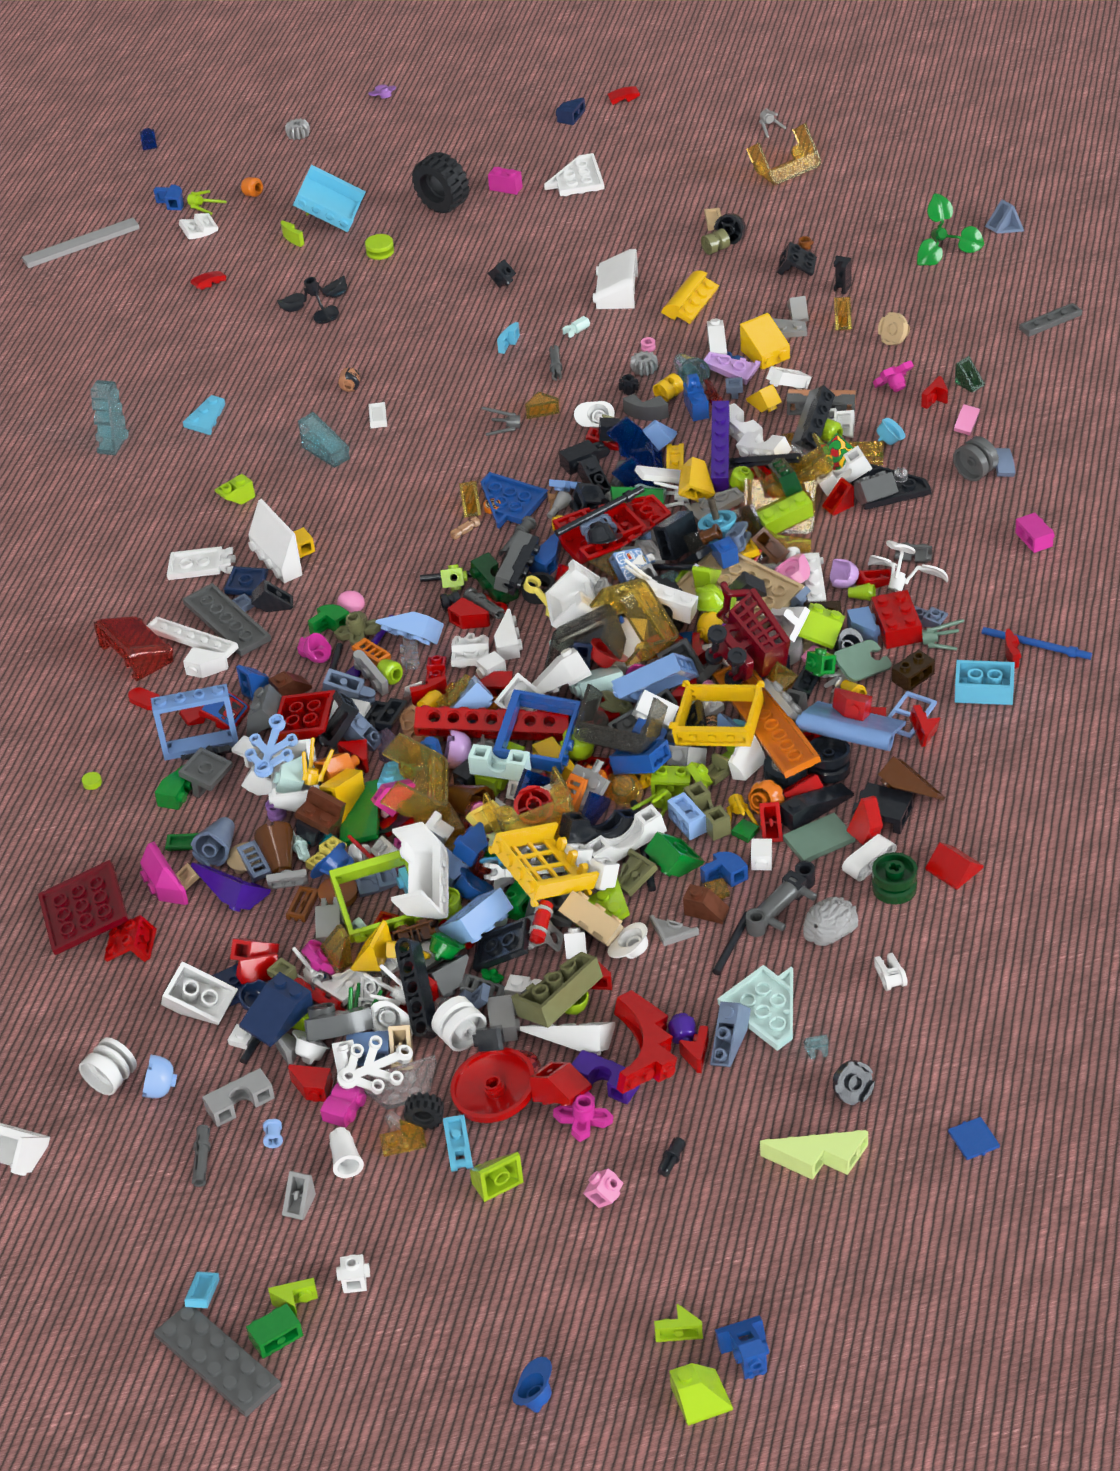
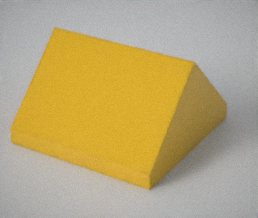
M383 920L365 941L350 968L351 970L381 971L380 965H384L387 960L386 943L387 941H393L386 921Z

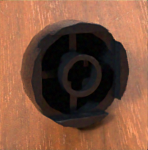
M727 213L720 216L714 225V230L722 228L727 232L730 244L740 242L746 233L744 220L735 213Z

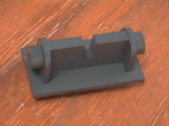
M902 542V544H906L916 551L915 554L904 552L902 561L911 562L912 556H915V562H931L933 555L932 546ZM896 550L895 559L899 561L900 551Z

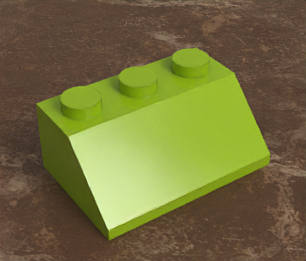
M799 491L788 497L784 496L749 513L759 529L765 526L775 534L814 516L813 503L804 491Z

